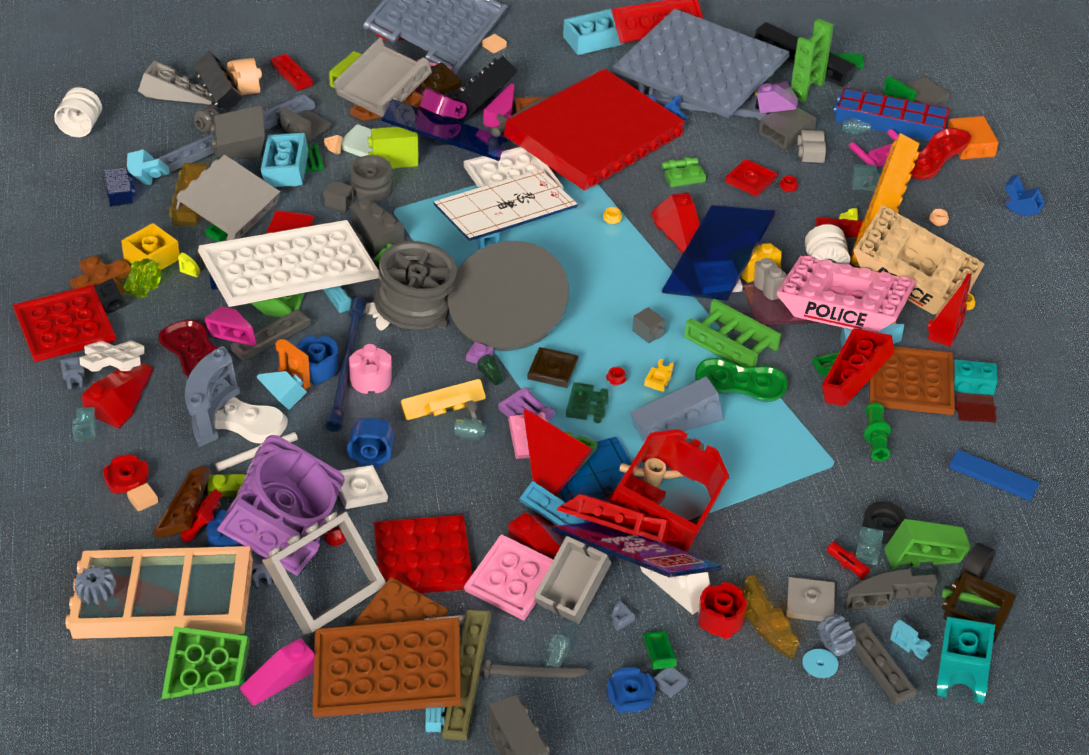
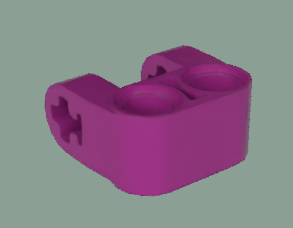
M425 88L420 107L442 116L458 119L465 116L467 106L464 103L440 92Z

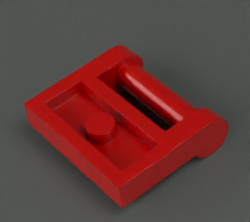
M216 488L198 506L190 530L181 532L180 537L184 542L190 543L203 525L208 524L214 518V513L221 505L218 501L223 494Z

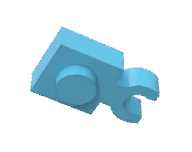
M901 620L894 624L890 640L908 653L913 650L915 655L922 660L929 655L927 650L931 647V644L924 639H919L917 631Z

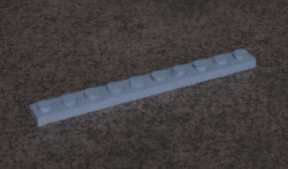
M303 94L264 111V131L280 124V109L286 107L299 114L304 110L310 111L315 109V102ZM213 134L157 159H160L169 167L170 173L214 154L215 150L211 149Z

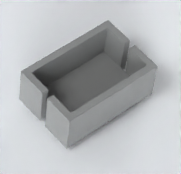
M566 536L534 595L538 605L556 614L559 612L561 616L580 624L611 565L608 555L590 546L587 549L585 544Z

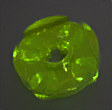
M149 258L134 261L124 286L125 289L140 299L149 296L147 293L151 289L155 290L161 279L162 272L158 268L159 264Z

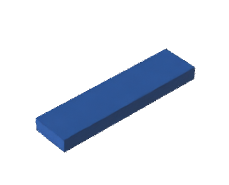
M961 450L956 452L949 465L950 469L1028 501L1032 500L1040 484L1035 480Z

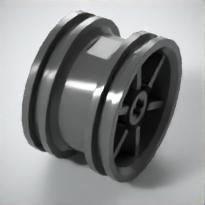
M420 241L400 242L387 248L381 255L378 274L380 280L377 282L374 296V305L377 312L385 320L401 328L423 330L438 326L449 314L448 294L454 288L457 274L455 261L443 249Z

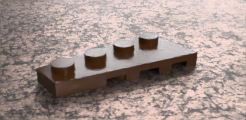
M206 465L189 471L153 531V534L158 539L166 536L171 537L176 533L190 530L211 473Z

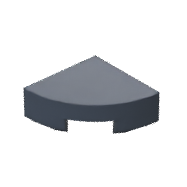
M621 601L614 606L611 621L614 629L618 631L635 621V614Z

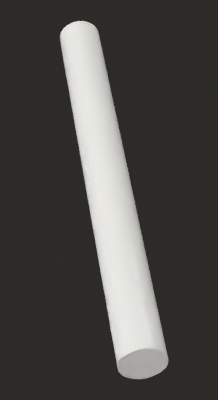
M295 432L282 437L290 443L298 440ZM260 446L215 463L216 470L219 472L254 458Z

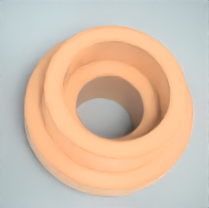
M935 209L930 214L929 220L936 226H942L948 223L949 217L945 210Z

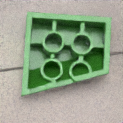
M174 626L161 700L240 685L250 645L248 636Z

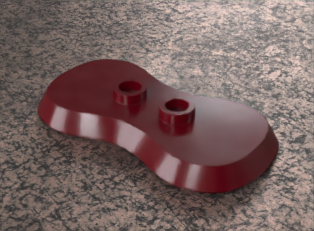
M182 320L163 328L158 336L160 344L179 357L182 371L187 377H189L192 370L204 357L213 350L218 349L209 341L205 326L195 320Z

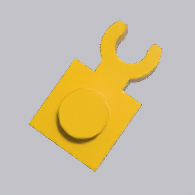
M660 359L657 368L652 367L648 373L644 386L664 392L671 380L674 363L671 362L669 366H663V359Z

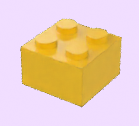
M154 223L121 240L124 259L148 277L179 260L178 241Z

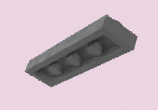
M297 309L254 332L257 343L255 346L235 342L231 344V351L242 361H246L274 346L278 340L287 339L309 327L310 319Z
M864 622L851 627L853 634L856 636V646L853 647L854 651L894 705L914 698L917 692L867 624Z

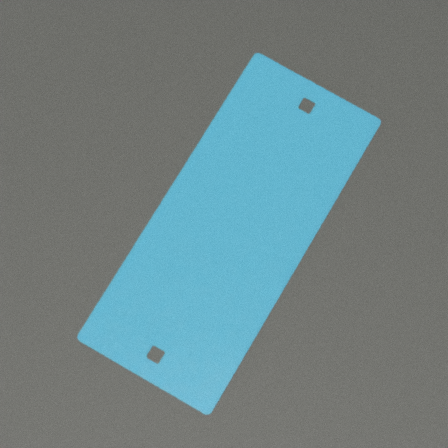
M549 167L562 184L563 191L577 204L498 229L500 233L499 242L523 241L538 245L550 252L560 262L565 271L569 284V301L562 320L544 339L518 350L498 351V349H494V353L520 389L528 388L535 398L546 407H551L555 411L554 417L549 420L550 424L565 433L567 431L571 432L574 438L581 435L597 442V444L617 440L631 465L644 441L633 425L630 412L696 382L695 372L701 361L709 358H723L684 337L686 321L692 318L701 323L709 316L708 312L622 212V220L619 223L609 224L604 221L603 213L607 208H618L604 190L596 184L594 187L584 191ZM477 185L405 205L394 210V215L404 224V229L413 241L430 243L443 249L453 258L457 270L468 257L480 250L475 237L469 238L434 202L478 188ZM648 307L665 319L664 335L651 343L646 342L632 331L634 315ZM716 322L709 326V328L716 332L721 329ZM539 347L579 356L578 364L568 388L527 379L528 371ZM660 359H663V366H669L671 362L674 363L671 380L664 392L644 386L648 373L652 367L657 368ZM612 367L623 368L626 374V382L619 386L610 384V381L606 379L609 369ZM718 394L723 420L683 431L688 434L686 440L695 438L701 441L704 445V451L708 445L717 449L729 473V479L726 481L710 513L829 469L834 465V460L781 398L773 402H761L743 394ZM642 462L639 468H643L645 462ZM685 476L663 479L658 487L666 491V498L660 506L688 521L701 517L711 500L705 485Z

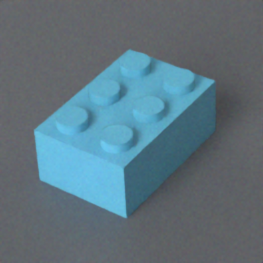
M611 9L564 19L563 37L577 55L623 45L619 42Z
M305 133L268 135L261 166L265 182L274 188L303 185L309 152Z

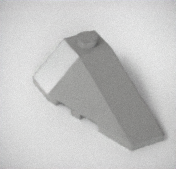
M155 60L143 74L138 92L148 98L209 105L214 100L207 93L208 90L199 84H191L188 81V77L176 75V70Z

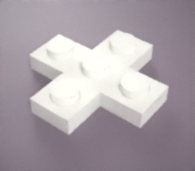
M132 340L115 346L104 341H98L84 346L85 354L87 355L80 357V365L88 368L90 371H100L103 367L109 365L118 368L120 371H130L133 367L141 365L139 355L145 354L144 346Z

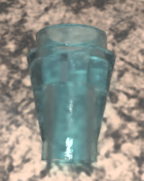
M851 117L844 119L842 124L843 133H847V135L869 133L871 129L870 122Z
M553 635L552 639H549L546 668H560L571 649L570 640L567 637Z

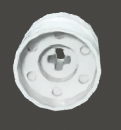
M80 87L72 88L66 93L54 115L55 122L59 129L70 136H86L90 133L101 114L102 103L92 91Z
M821 225L809 231L804 243L808 256L818 260H830L837 264H850L844 232L839 227Z

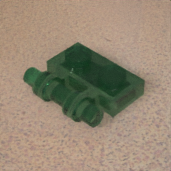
M574 382L566 409V417L587 420L589 414L594 416L593 421L595 423H601L606 413L605 405L609 401L608 390L602 388L600 392L594 391V385Z

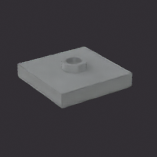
M789 577L786 618L822 622L825 618L833 616L835 582Z

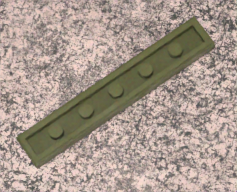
M466 610L460 641L462 706L447 707L442 732L443 739L468 741L491 618L490 611Z

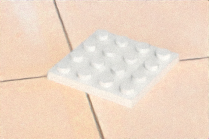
M522 147L464 161V168L478 188L541 169L563 190L562 184L548 165Z

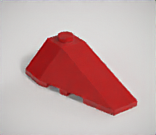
M690 193L670 195L651 211L655 226L666 233L668 240L672 239L677 245L676 248L689 261L707 259L708 253Z
M140 362L141 365L133 367L130 371H120L118 369L94 382L81 395L84 413L120 429L133 416L134 407L141 398V392L148 383L153 367Z

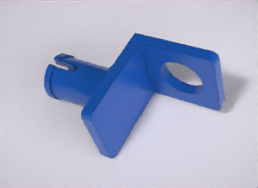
M652 95L649 96V98H651L652 100H654V101L656 102V100L652 97ZM677 96L664 108L680 116L685 121L687 116L678 107L682 99L680 96Z

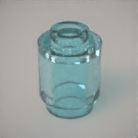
M463 417L455 420L454 436H459V439L480 441L481 437H485L486 425L482 424V420Z

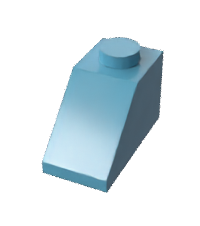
M286 371L259 374L257 376L258 380L288 410L307 393L302 387L304 382L296 374L291 376Z

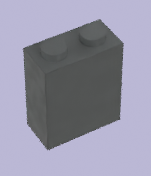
M796 107L794 110L771 112L761 118L759 134L787 150L797 144V135H801V130H815L817 118L799 107Z

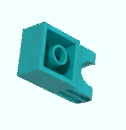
M947 617L936 696L947 697L950 687L955 684H964L972 690L973 702L985 703L995 630L994 624Z

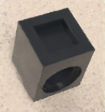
M113 278L94 287L108 314L127 305Z

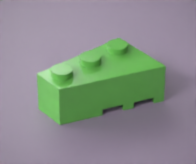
M904 519L884 550L891 569H898L899 565L911 564L912 567H919L920 563L932 562L933 565L959 563L968 553L971 546L963 527Z

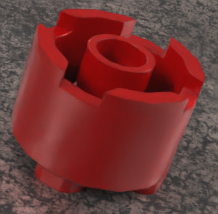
M721 582V585L713 587L708 585L700 596L698 609V624L700 628L723 639L732 638L733 634L743 627L747 600L742 595L743 591L734 584Z

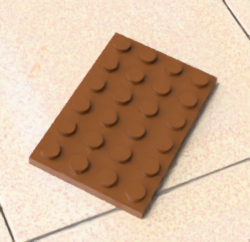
M459 617L315 629L312 710L314 718L462 706Z

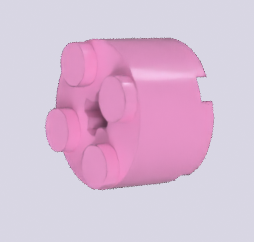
M367 344L364 348L357 350L350 356V380L355 390L368 394V391H375L376 394L385 391L391 385L392 359L391 355L385 350L376 348L373 344Z

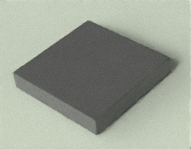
M922 77L907 84L908 87L917 91L915 102L935 105L949 98L950 93L927 77Z

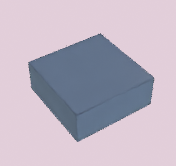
M673 667L665 668L653 678L655 686L670 698L684 688L688 680Z

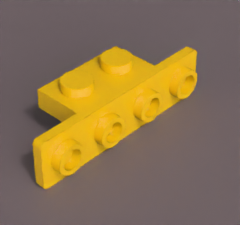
M477 379L401 400L400 403L405 419L408 421L430 414L439 416L452 408L454 411L466 408L467 401L473 400L477 402L484 400L486 397L481 380Z

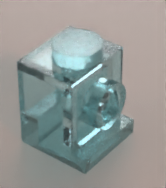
M94 407L77 408L76 417L72 418L74 442L97 440V420Z

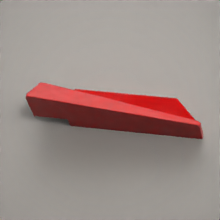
M579 494L571 501L557 507V511L635 536H642L658 542H667L669 538L668 520L646 517L645 513L585 494Z

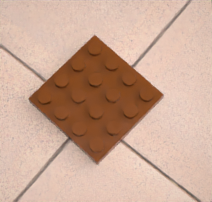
M894 346L895 353L869 380V404L880 403L884 408L954 415L953 352Z

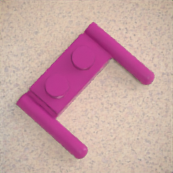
M893 129L888 130L887 135L895 141L898 134ZM851 142L849 148L872 169H875L877 166L881 167L885 164L892 144L871 150L868 154L855 142Z

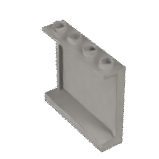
M379 38L333 83L338 96L386 119L432 72L427 59L422 58L419 62L385 47L382 38Z
M223 155L219 160L216 159L208 170H203L198 179H193L185 190H181L178 193L176 209L186 205L228 234L227 241L240 239L277 204L280 191L231 158Z

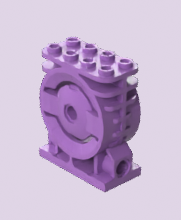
M269 435L257 449L246 472L244 482L238 490L237 497L230 505L217 530L244 546H250L251 550L267 558L269 556L268 552L279 545L283 548L288 545L287 540L297 534L301 537L307 533L305 529L317 522L319 525L325 522L324 517L332 511L345 478L340 471L278 435ZM320 537L315 538L281 559L280 562L284 569L297 576L318 551Z

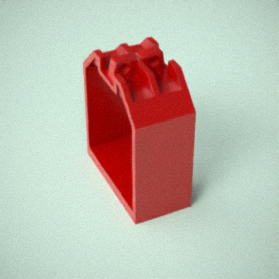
M680 429L653 432L649 434L617 486L610 503L645 513L646 517L668 520L669 538L664 543L687 554L729 477V473L719 451L710 445L706 447L705 451L699 449L702 442L695 438L691 444L686 442L688 434ZM650 458L660 459L668 465V468L676 470L681 475L705 485L711 500L697 525L627 488L642 462H646Z

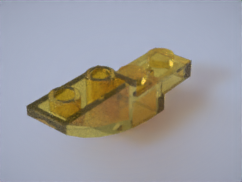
M755 575L746 576L744 593L746 595L747 608L745 615L749 622L770 646L787 658L794 659L796 649L799 647V640L797 635L793 634L790 629L789 618L784 616L781 608L773 609L771 601H767L763 584L758 582Z

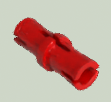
M836 541L832 542L827 548L826 552L838 560L844 569L848 568L861 580L869 574L870 568L858 560L856 554L848 552ZM842 556H845L848 560H850V561H851L852 563H854L855 565L851 564L849 561H847V560H846L844 557H842Z

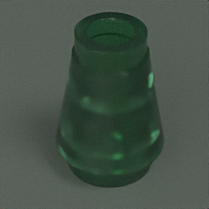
M487 354L478 360V370L494 385H499L504 381L503 374L495 357Z

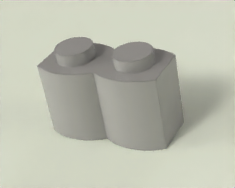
M801 130V135H797L798 157H801L802 162L824 163L826 155L824 131Z
M769 258L755 261V287L763 291L765 297L770 300L780 299L777 296V291L786 279V273L778 268L776 263Z

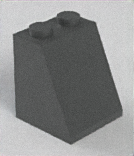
M262 106L215 115L214 122L210 123V134H213L211 149L215 150V157L226 155L229 158H260L265 138Z

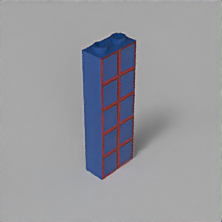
M844 87L842 94H838L833 114H836L835 122L883 132L893 129L898 135L901 133L908 137L930 141L937 132L946 128L950 108Z

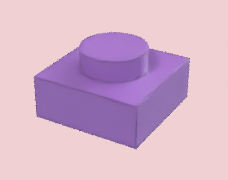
M474 342L466 354V361L485 367L493 355L494 348Z

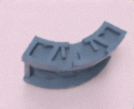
M224 346L213 350L204 357L192 370L186 383L185 402L190 415L193 416L192 428L198 447L219 439L215 429L217 410L221 409L230 399L240 394L232 357Z

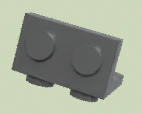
M286 107L279 110L281 128L290 134L305 133L307 142L331 128L330 122L309 110H304L299 114Z

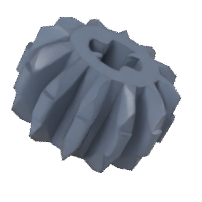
M92 565L91 569L83 568V573L76 574L77 578L74 581V588L80 601L85 600L88 605L95 602L98 605L99 601L104 600L107 602L108 596L114 595V589L116 588L115 578L111 570L105 569L103 565L98 568Z
M835 614L825 618L818 625V634L821 637V641L832 654L836 656L844 655L856 646V636L853 634V629L849 626V622H846L844 617Z

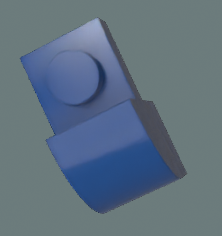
M1019 175L1010 177L1005 185L1006 193L1009 195L1005 202L1007 207L1012 212L1023 216L1039 214L1045 205L1039 188L1025 190Z

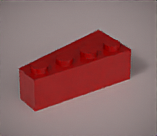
M856 328L852 329L822 384L825 403L843 407L849 403L895 353L892 335Z

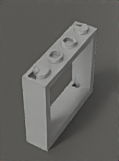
M335 511L324 517L326 522L321 525L317 522L305 529L306 534L301 537L299 534L287 540L288 545L283 548L280 545L268 552L269 556L262 560L303 634L313 633L315 629L321 628L380 590L386 584L347 512L338 514ZM338 525L367 575L369 582L312 618L280 560Z

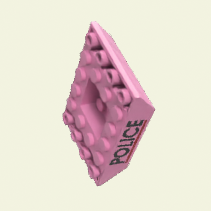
M800 256L778 289L777 296L794 317L847 329L856 328L878 332L897 320L916 285V280L906 276H894L887 272H875L868 268H856L849 264H837L830 260H818L811 256Z

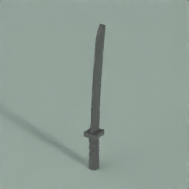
M486 660V663L481 666L480 673H483L486 679H489L490 674L576 678L585 675L587 669L493 665L491 660Z

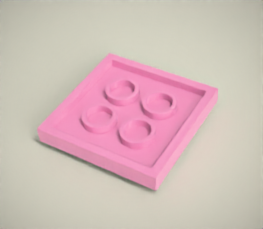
M501 534L464 586L465 591L524 621L537 603L534 595L553 559Z

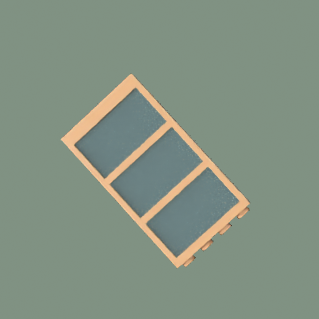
M250 546L83 551L81 561L77 563L78 574L83 573V568L91 569L92 565L98 568L103 565L105 569H110L113 573L116 588L114 589V595L108 596L107 602L101 600L98 605L95 602L88 605L85 600L80 601L74 588V596L70 597L71 612L70 615L66 616V628L70 629L73 639L173 636L174 626L229 634H244L253 564Z

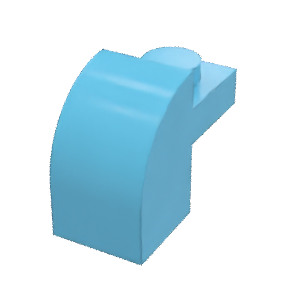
M144 149L128 153L127 169L141 183L152 185L153 178L169 174V167L160 159L154 160V157Z

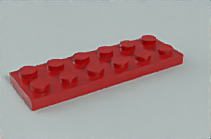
M664 0L614 8L611 12L620 44L640 41L673 9L703 19L698 0Z

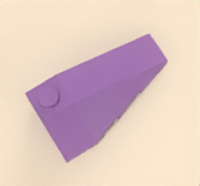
M788 81L763 84L757 91L760 114L794 110L797 107L798 99Z

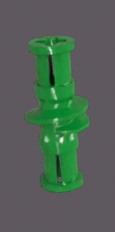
M871 403L866 406L865 414L868 416V426L864 430V438L872 446L871 458L882 462L890 457V450L887 448V436L891 433V427L883 418V405Z

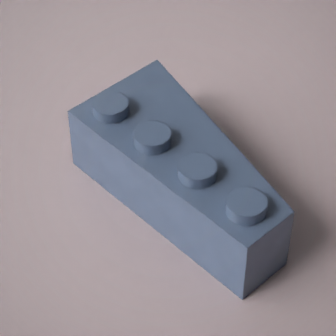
M707 376L630 412L633 425L644 442L649 434L653 432L674 429L687 431L723 420L718 392Z

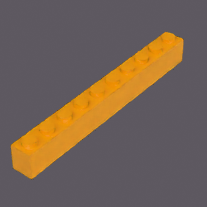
M901 133L891 145L850 255V263L858 268L861 267L854 253L855 247L882 205L898 213L899 209L897 207L901 204L903 200L901 196L907 188L905 184H907L911 177L909 173L913 170L915 166L914 161L919 155L917 151L919 143Z

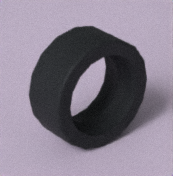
M885 501L875 502L866 509L862 527L864 533L873 541L888 544L903 520L907 519L905 512L894 503ZM876 517L889 518L897 526L893 528L880 527L872 519Z
M978 542L966 558L959 575V580L964 572L984 580L993 563L995 550Z

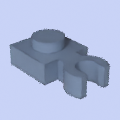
M80 357L60 360L63 380H66L67 388L69 390L72 389L71 385L73 383H79L80 388H82L84 385L82 377H85L83 366L80 365Z
M251 550L253 558L252 574H254L255 586L259 587V580L262 578H266L268 585H271L272 577L262 561L265 557Z

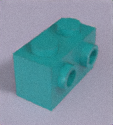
M954 360V392L994 396L998 381L996 364Z

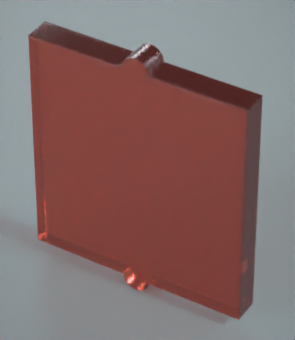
M956 394L955 409L958 412L959 421L996 423V407L994 406L993 396Z

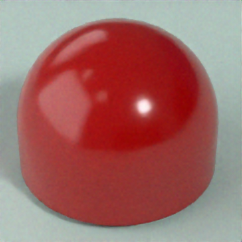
M339 526L333 527L323 534L325 542L331 546H339L346 541Z

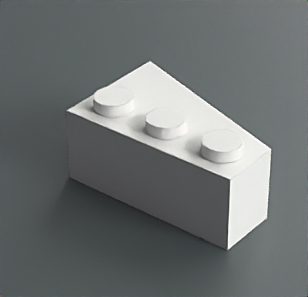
M658 541L653 544H657L659 547L655 546L652 548H664L667 551L656 552V550L661 549L651 548L650 550L641 551L639 558L642 572L692 615L698 612L701 593L710 585L706 563L672 567L674 570L672 571L670 570L671 568H662L641 558L684 552Z

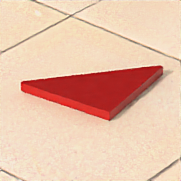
M525 408L523 413L533 482L557 496L592 453V450L587 445Z

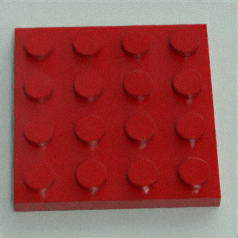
M93 284L13 305L14 313L34 362L84 350V346L98 341L106 343L116 341L115 333Z
M464 515L374 522L377 564L386 582L392 577L418 593L465 590L464 586L472 576Z

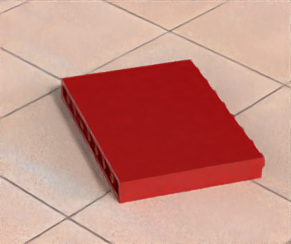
M604 68L506 120L504 136L585 191L594 187L599 182L608 179L613 174L620 172L625 167L632 165L639 159L644 158L651 152L656 151L658 148L667 145L672 140L679 138L684 131V120Z

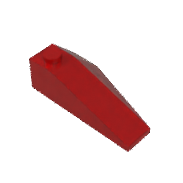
M966 274L937 312L934 320L930 319L927 326V331H929L928 340L949 347L952 346L964 322L972 274Z
M527 512L509 523L508 538L554 560L564 540L552 524L542 516Z

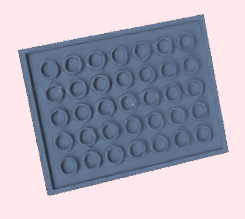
M673 9L612 68L616 74L671 96H680L686 102L729 118L789 58V51Z

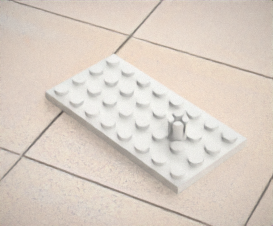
M347 220L199 245L198 249L201 258L229 307L379 278L377 267Z

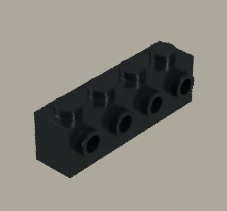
M209 50L194 64L197 70L196 75L202 80L201 83L208 89L207 93L214 99L213 102L218 108L223 107L228 112L243 98L221 61Z

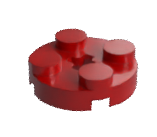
M135 455L117 456L112 459V463L108 467L107 464L104 467V481L112 493H127L146 484L149 479L148 465L146 461L138 460Z

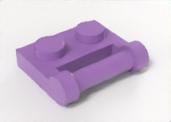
M526 387L498 404L499 410L508 418L510 416L524 415L523 410L525 408L536 415L538 414L524 401L531 404L539 413H545L546 420L548 421L555 415V411L551 407H546Z

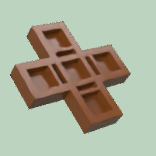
M97 255L79 261V268L84 274L69 281L72 289L92 284L95 287L113 278L121 294H124V286L119 281L133 276L134 273L133 268L124 258L105 265Z

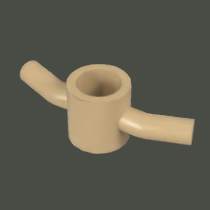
M657 458L648 459L644 467L638 468L634 476L640 477V480L657 488L661 485L663 479L684 477L676 470H666L665 463ZM621 463L619 471L626 473L630 465Z

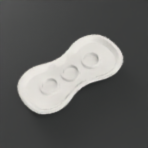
M233 397L221 409L217 410L215 429L231 430L251 442L263 443L269 435L281 436L287 427L288 419L275 407L251 405Z

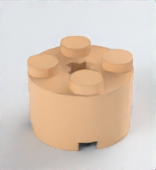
M254 58L237 59L227 63L226 70L242 96L260 93L259 79H261V70L256 67Z

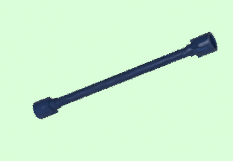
M354 298L350 303L349 317H351V324L333 408L327 414L325 422L326 429L331 432L340 431L343 425L344 412H342L341 408L350 369L349 358L353 354L359 321L365 315L367 306L366 301L362 298Z

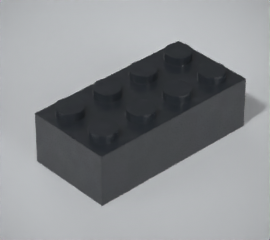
M504 56L498 60L494 58L488 64L489 68L485 66L478 73L479 77L475 75L468 82L470 85L465 84L458 91L460 95L457 93L452 98L467 106L465 116L458 119L462 124L500 91L518 71Z

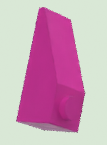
M511 83L484 109V125L491 128L499 126L501 123L497 119L498 114L507 119L512 116L514 84Z
M221 306L205 317L210 336L251 346L257 344L252 326L236 309Z
M299 638L275 653L240 687V691L253 706L312 674L314 672V653Z

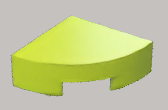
M857 208L848 209V212L841 213L839 219L858 220Z
M181 253L178 256L180 272L194 277H198L201 274L198 265L190 256L185 253Z

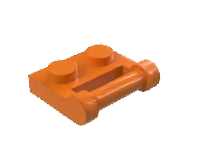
M278 340L275 343L279 354L280 367L278 372L286 371L291 376L296 374L304 382L302 387L306 390L310 387L308 355L287 340Z

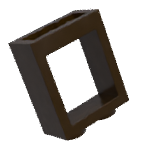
M964 572L961 579L956 578L951 591L954 593L952 597L947 596L943 603L942 609L945 610L943 619L947 621V617L986 623L955 609L964 590L998 605L1000 608L992 623L995 625L993 638L995 643L1017 595Z

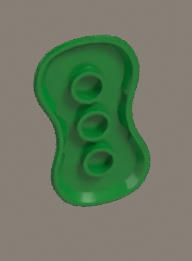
M709 358L701 361L695 372L696 381L707 376L718 394H743L761 402L778 400L785 394L788 385L786 375L777 368L770 366L745 367L720 358Z

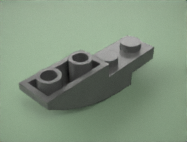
M910 569L886 572L866 579L848 590L844 607L845 610L891 607L892 599L933 597L937 580L935 574L912 576Z

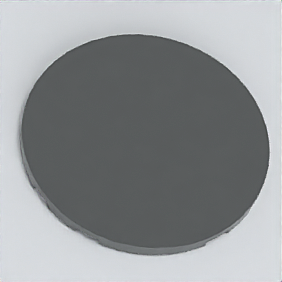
M504 241L478 250L460 265L457 270L454 288L448 294V307L455 326L472 343L477 342L498 349V351L518 350L541 341L548 336V333L555 326H558L565 314L569 301V284L560 262L544 248L523 241Z

